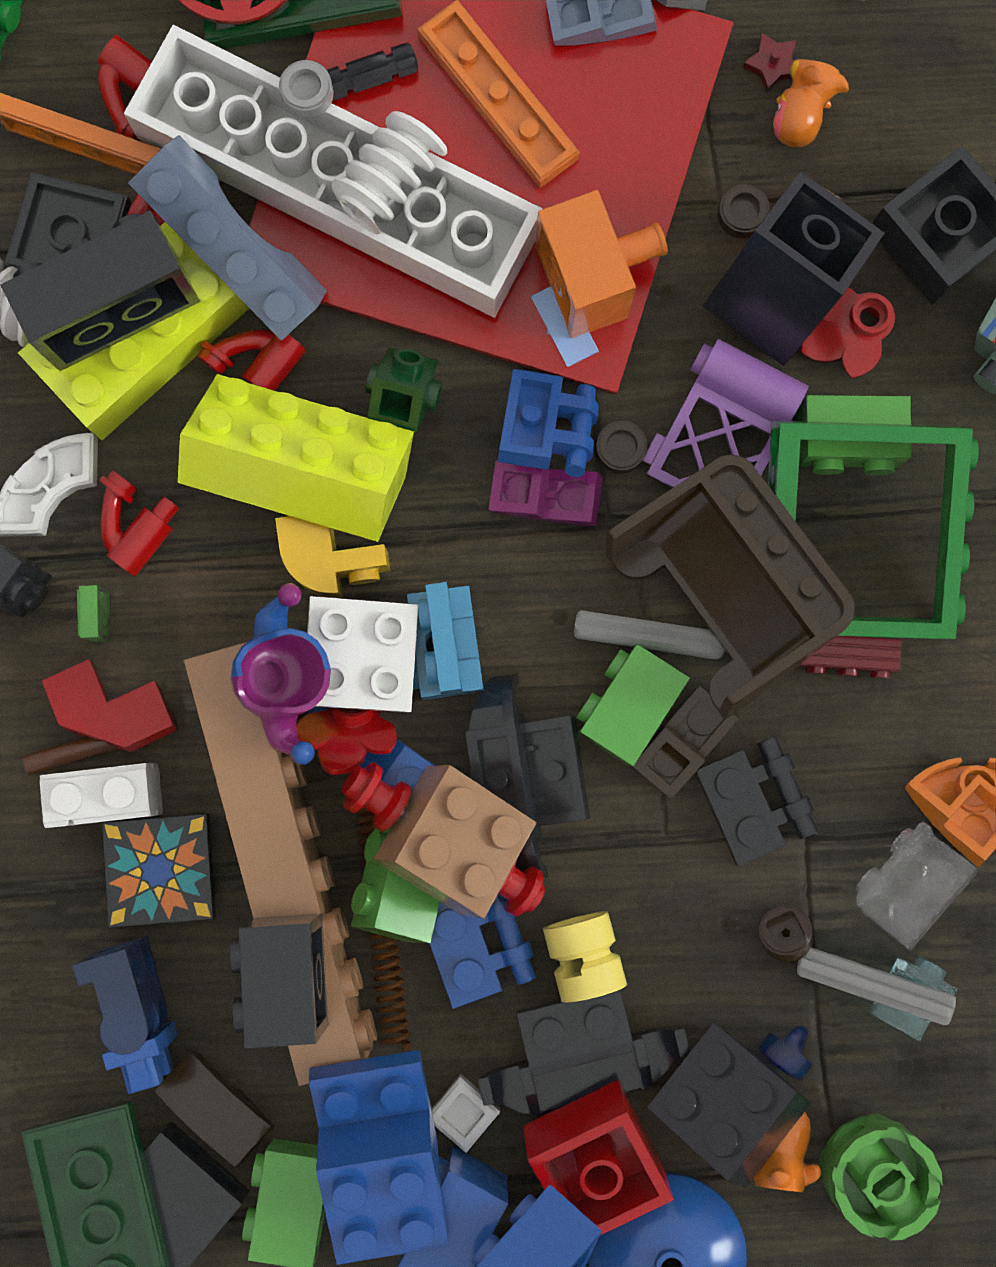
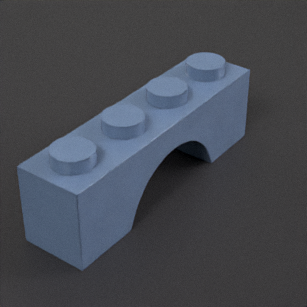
M180 135L167 143L128 182L281 341L319 306L327 290L292 253L275 248L246 224L225 197L219 185L217 174Z

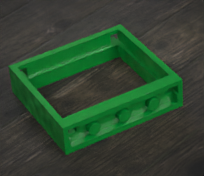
M771 421L768 486L795 521L801 440L946 444L933 619L853 617L849 626L838 636L956 639L957 625H962L966 612L965 598L963 594H960L961 574L967 573L970 563L969 546L967 543H964L965 522H970L974 513V496L972 491H968L969 472L975 469L979 454L977 439L972 438V428L940 425Z

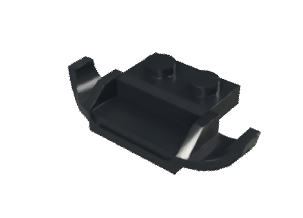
M518 673L493 677L483 687L484 691L480 692L472 710L469 729L465 732L472 780L537 822L516 860L515 867L524 871L534 866L543 872L544 877H548L547 866L542 862L537 837L542 836L541 826L590 819L575 716L525 723L524 713H518L516 689L519 684Z
M617 990L592 999L569 1003L559 1000L518 1010L517 1017L528 1060L491 1070L478 1078V1084L484 1106L498 1105L511 1108L519 1113L544 1115L619 1080L625 1092L644 1090L662 1078L669 1067L684 1056H688L690 1049L685 1028L682 1027L655 1028L631 1034L621 991Z

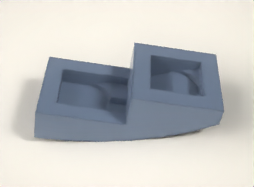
M546 0L555 45L606 42L657 30L652 0Z

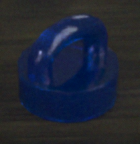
M796 1026L784 1041L769 1032L758 1047L760 1049L759 1052L767 1060L796 1081L802 1080L812 1067V1064L800 1054L809 1037L808 1029L805 1026Z

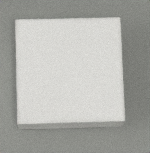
M460 1074L432 1107L431 1111L434 1126L467 1153L500 1113V1107L497 1105L484 1106L480 1090Z

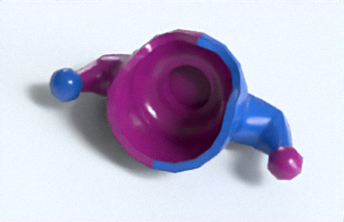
M288 583L283 584L279 589L277 597L263 606L256 614L254 637L239 649L232 662L230 679L234 694L242 706L261 718L270 746L276 751L291 755L295 763L306 765L313 759L315 750L310 742L298 739L297 717L299 714L311 710L323 699L330 685L331 668L327 653L317 639L305 631L287 627L288 609L291 606H296L302 596L298 586Z

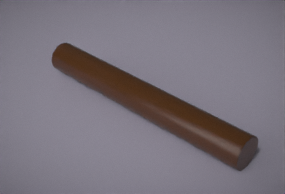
M172 711L170 713L172 715V718L178 731V723L175 714ZM85 737L24 755L22 760L26 773L32 775L118 748L112 747L108 743Z

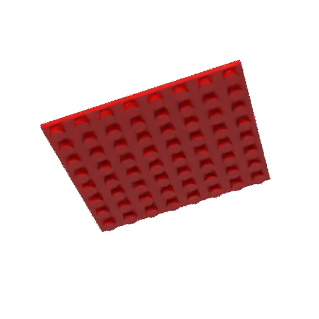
M401 0L403 16L315 32L306 60L317 62L326 70L338 66L340 70L345 69V63L382 50L385 55L391 53V47L403 43L411 44L418 62V70L413 74L399 78L398 73L391 75L392 81L354 93L353 89L348 90V96L334 100L332 104L381 128H387L386 117L393 111L412 116L429 127L447 147V154L445 156H440L431 150L428 152L542 209L598 190L617 238L657 222L666 239L734 22L692 9L666 7L658 1L652 0L657 25L656 31L599 43L555 45L546 0H458L580 152L578 161L540 189L418 37L417 28L455 0ZM259 199L249 225L253 231L275 248L292 253L327 290L320 304L549 375L562 376L563 379L575 383L589 384L598 390L617 395L660 256L628 267L636 286L628 318L589 332L599 352L567 367L551 335L547 334L548 329L531 299L532 295L550 287L535 247L536 241L494 318Z

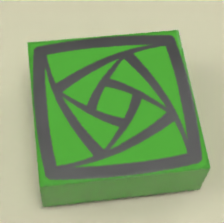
M98 585L79 586V589H77L78 636L93 643L111 642L110 591Z

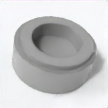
M311 60L297 61L289 65L280 77L279 91L282 101L287 110L293 115L300 118H314L323 114L330 107L334 95L329 73L321 64Z

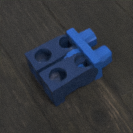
M148 936L99 950L72 965L78 986L91 982L94 984L103 1015L100 1025V1038L105 1047L108 1048L102 1054L105 1068L107 1071L121 1067L128 1094L161 1084L163 1076L174 1070L168 1045L179 1036L175 1021L165 1023L168 1016L167 1004Z

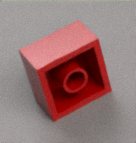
M619 1080L523 1126L527 1158L544 1190L551 1184L602 1230L600 1235L674 1200L664 1164Z

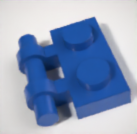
M513 369L498 462L549 470L551 454H558L566 459L565 472L567 475L572 477L583 476L586 470V463L593 457L594 440L590 437L591 427L596 424L599 413V404L595 401L596 388L589 384H581L576 389V395L561 393L562 376ZM557 417L568 419L571 423V430L555 429Z
M499 894L496 896L484 919L460 915L441 902L439 903L430 946L453 1009L502 991V986L496 972L498 969L510 966L517 985L536 978L530 958L534 956L529 941H523L515 917L505 911L506 899ZM494 921L504 948L489 953L480 925Z

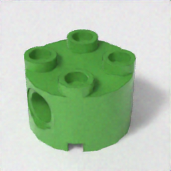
M881 1114L860 1116L841 1125L828 1140L826 1147L821 1151L819 1165L822 1169V1182L827 1193L841 1214L860 1233L870 1237H886L888 1240H904L922 1231L937 1214L941 1202L938 1199L940 1184L943 1186L942 1171L933 1152L899 1122L888 1119Z

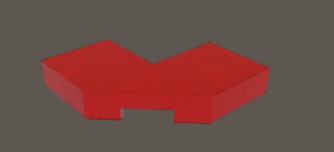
M90 659L42 680L57 722L66 731L108 743L112 747L127 752H132L177 731L160 686L155 681L109 701L97 668Z

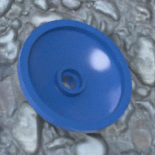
M666 1172L674 1200L600 1235L588 1260L589 1267H661L662 1263L668 1258L678 1259L680 1267H746L747 1255L742 1228L727 1201L715 1189L697 1178L682 1173Z

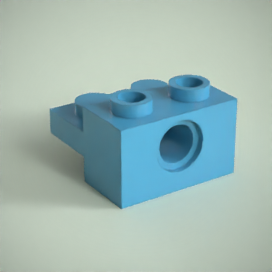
M447 582L425 585L426 592L407 594L408 604L418 605L413 690L420 689L423 700L484 691L469 586L448 588ZM432 635L434 651L428 652L427 641Z

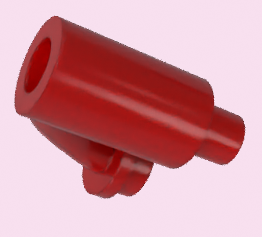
M115 35L107 43L98 59V65H100L98 85L103 102L112 122L117 128L115 133L137 140V136L124 115L126 107L121 96L119 84L123 82L136 92L152 60L119 35Z
M254 329L223 339L214 345L204 340L200 344L202 350L198 353L197 357L213 371L222 375L226 368L230 370L234 366V363L229 359L231 356L251 350H260V353L242 374L241 378L246 383L276 391L305 354L306 349L289 334L281 341L269 329Z
M112 470L107 478L102 476L99 480L106 485L101 513L100 529L102 541L108 552L106 556L136 577L173 530L168 523L180 508L163 496L152 511L144 507L123 533L120 520L121 504L123 499L131 504L134 500L132 495L136 492L137 488Z

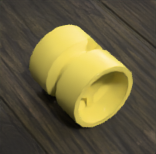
M607 911L569 918L543 928L550 958L558 960L560 963L554 974L562 1002L569 1003L592 999L627 986L620 956L610 952V946L616 940Z

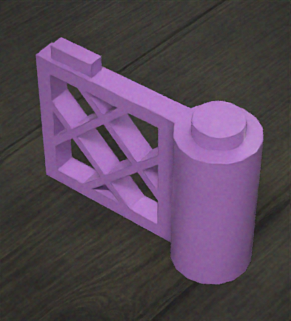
M720 339L717 340L714 347L704 343L690 371L699 375L666 438L657 433L643 459V462L651 465L647 475L671 488H674L690 476L678 479L661 470L670 451L691 445L698 470L704 468V464L697 445L698 442L725 434L731 455L739 456L732 432L749 426L769 435L761 453L746 458L750 463L756 462L754 467L762 475L769 462L771 421H791L809 385ZM698 399L717 408L723 428L695 437L689 415ZM726 413L742 422L730 426ZM685 425L689 439L675 443Z

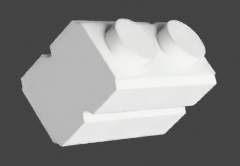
M155 763L40 775L42 815L45 828L163 815L158 764Z

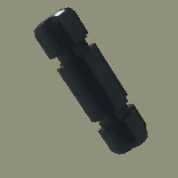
M403 43L391 47V53L386 55L382 50L345 63L346 68L342 70L338 66L327 69L334 91L332 101L348 96V90L353 89L354 93L392 81L391 75L398 73L399 78L415 73L418 70V62L411 44Z

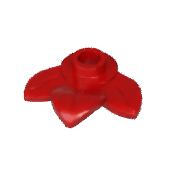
M848 287L843 296L802 343L801 354L810 360L820 363L841 359L844 370L851 379L868 373L879 362L882 355V340L890 333L894 326L895 312L893 306L880 294L867 292L858 295ZM864 312L871 313L876 319V325L872 327L865 326L860 320V314Z
M329 707L328 710L305 715L296 724L298 739L310 742L314 749L319 750L318 757L322 768L332 775H341L353 771L363 763L367 752L373 754L391 753L397 741V733L393 723L380 717V712L376 710Z

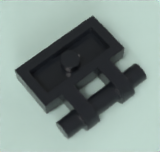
M776 736L757 743L765 761L762 764L751 768L744 750H740L705 765L695 772L736 866H741L786 846L778 828L779 825L792 821L799 839L818 832L810 814L814 811L813 805L808 795L802 796L791 769L795 768L790 754L783 753ZM769 778L773 779L784 804L770 810L759 786L760 782Z

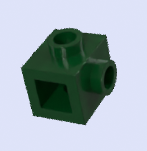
M389 347L381 364L373 363L369 370L365 393L371 394L367 418L379 422H388L396 427L407 429L417 434L426 411L435 412L440 399L443 382L435 380L438 360L423 356V354L413 349Z

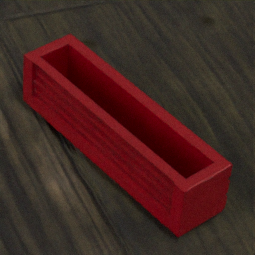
M836 636L797 667L806 668V673L825 674L826 669L838 670L839 676L857 677L858 671L870 672V678L890 679V674L900 672L902 639Z

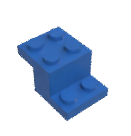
M420 1050L309 1068V1085L319 1127L316 1173L337 1265L449 1246V1232L439 1184L438 1142Z

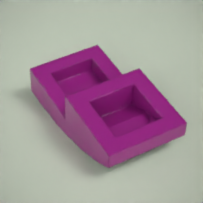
M495 461L488 510L492 513L528 519L597 526L603 476L598 472L585 471V474L581 477H572L567 475L565 470H545Z

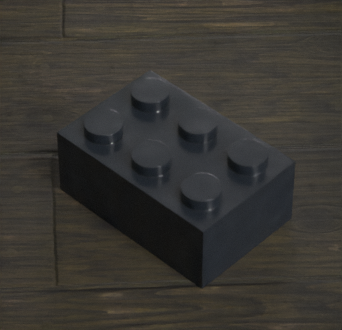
M151 211L142 215L130 214L124 216L113 224L112 230L94 239L83 238L76 240L64 248L63 254L43 264L37 262L25 265L14 273L13 279L0 284L28 342L59 371L200 302L176 252Z

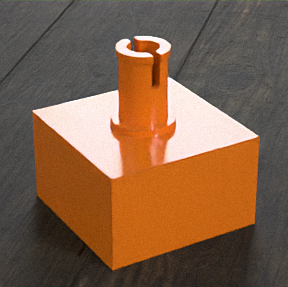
M598 190L538 211L535 247L570 338L627 319L636 289L628 267L658 256H665L668 253L666 239L659 223L655 222L651 226L617 238Z

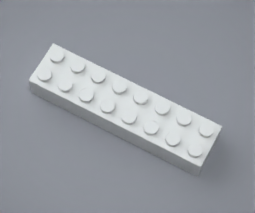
M172 25L124 112L127 121L139 140L162 149L167 143L180 135L217 174L219 180L494 318L496 317L536 241L538 211L543 210L542 208L427 152L435 168L432 172H427L417 166L413 169L420 179L421 185L418 188H414L402 182L400 187L408 201L405 204H400L389 198L386 203L393 212L394 217L392 220H387L379 215H375L373 220L381 233L374 234L362 227L344 210L332 190V182L338 176L348 178L345 166L351 160L361 161L359 158L360 148L365 144L374 145L372 134L379 127L332 103L320 116L314 118L297 117L287 110L282 101L279 91V77Z

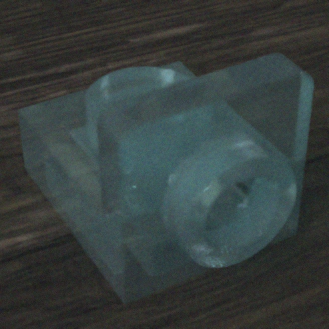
M920 956L917 957L914 964L898 957L890 971V974L953 995L957 991L956 988L943 981L947 974L945 970ZM874 1002L869 1010V1013L919 1042L930 1023V1020Z

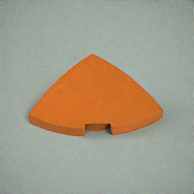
M960 757L937 763L916 775L906 785L905 789L936 829L979 868L996 849V758H989L985 766H959L963 761Z

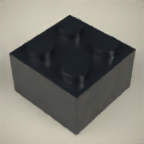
M963 145L886 204L872 223L884 232L879 242L932 305L996 255V184Z
M323 914L256 918L238 928L239 938L231 939L230 963L233 974L241 973L242 997L234 998L233 1023L236 1033L244 1032V1048L316 1044L329 1026Z
M713 1023L647 1108L728 1182L746 1188L812 1102L732 1034L716 1023Z

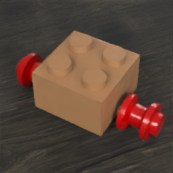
M375 762L370 763L365 768L357 766L350 773L341 790V793L346 796L344 808L351 813H356L364 807L374 814V828L383 832L391 827L373 858L374 861L460 915L484 919L498 894L506 899L505 911L514 917L520 916L525 911L530 913L540 904L545 893V886L542 885L544 879L543 872L534 866L524 871L515 867L516 860L537 822L451 765L426 766L412 792L411 786L404 781H399L394 786H390L381 780L383 768Z

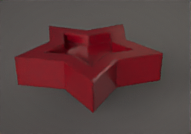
M761 33L758 52L744 62V69L761 77L766 93L779 80L792 79V54L796 40L777 43Z

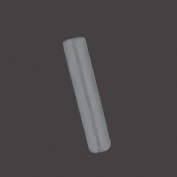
M583 610L579 611L575 618L574 637L577 639L634 647L638 644L649 650L715 660L722 658L724 654V649L709 629Z
M812 947L807 954L798 960L797 974L801 977L942 1025H948L952 1019L956 1005V997L953 994Z

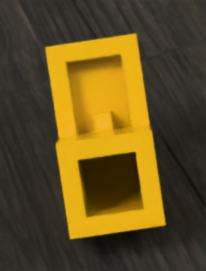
M292 516L275 518L280 555L286 569L300 585L317 596L343 599L341 578H349V584L351 585L367 584L379 581V573L390 571L388 551L384 544L336 551L334 529Z

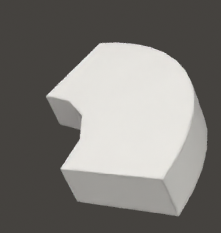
M76 434L55 440L34 452L35 455L26 461L13 476H9L0 491V537L46 536L50 516L63 499L77 490L97 486L98 437L95 434Z

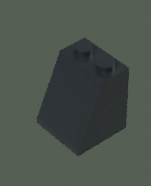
M800 171L754 232L702 307L784 366L843 296L884 235V232Z

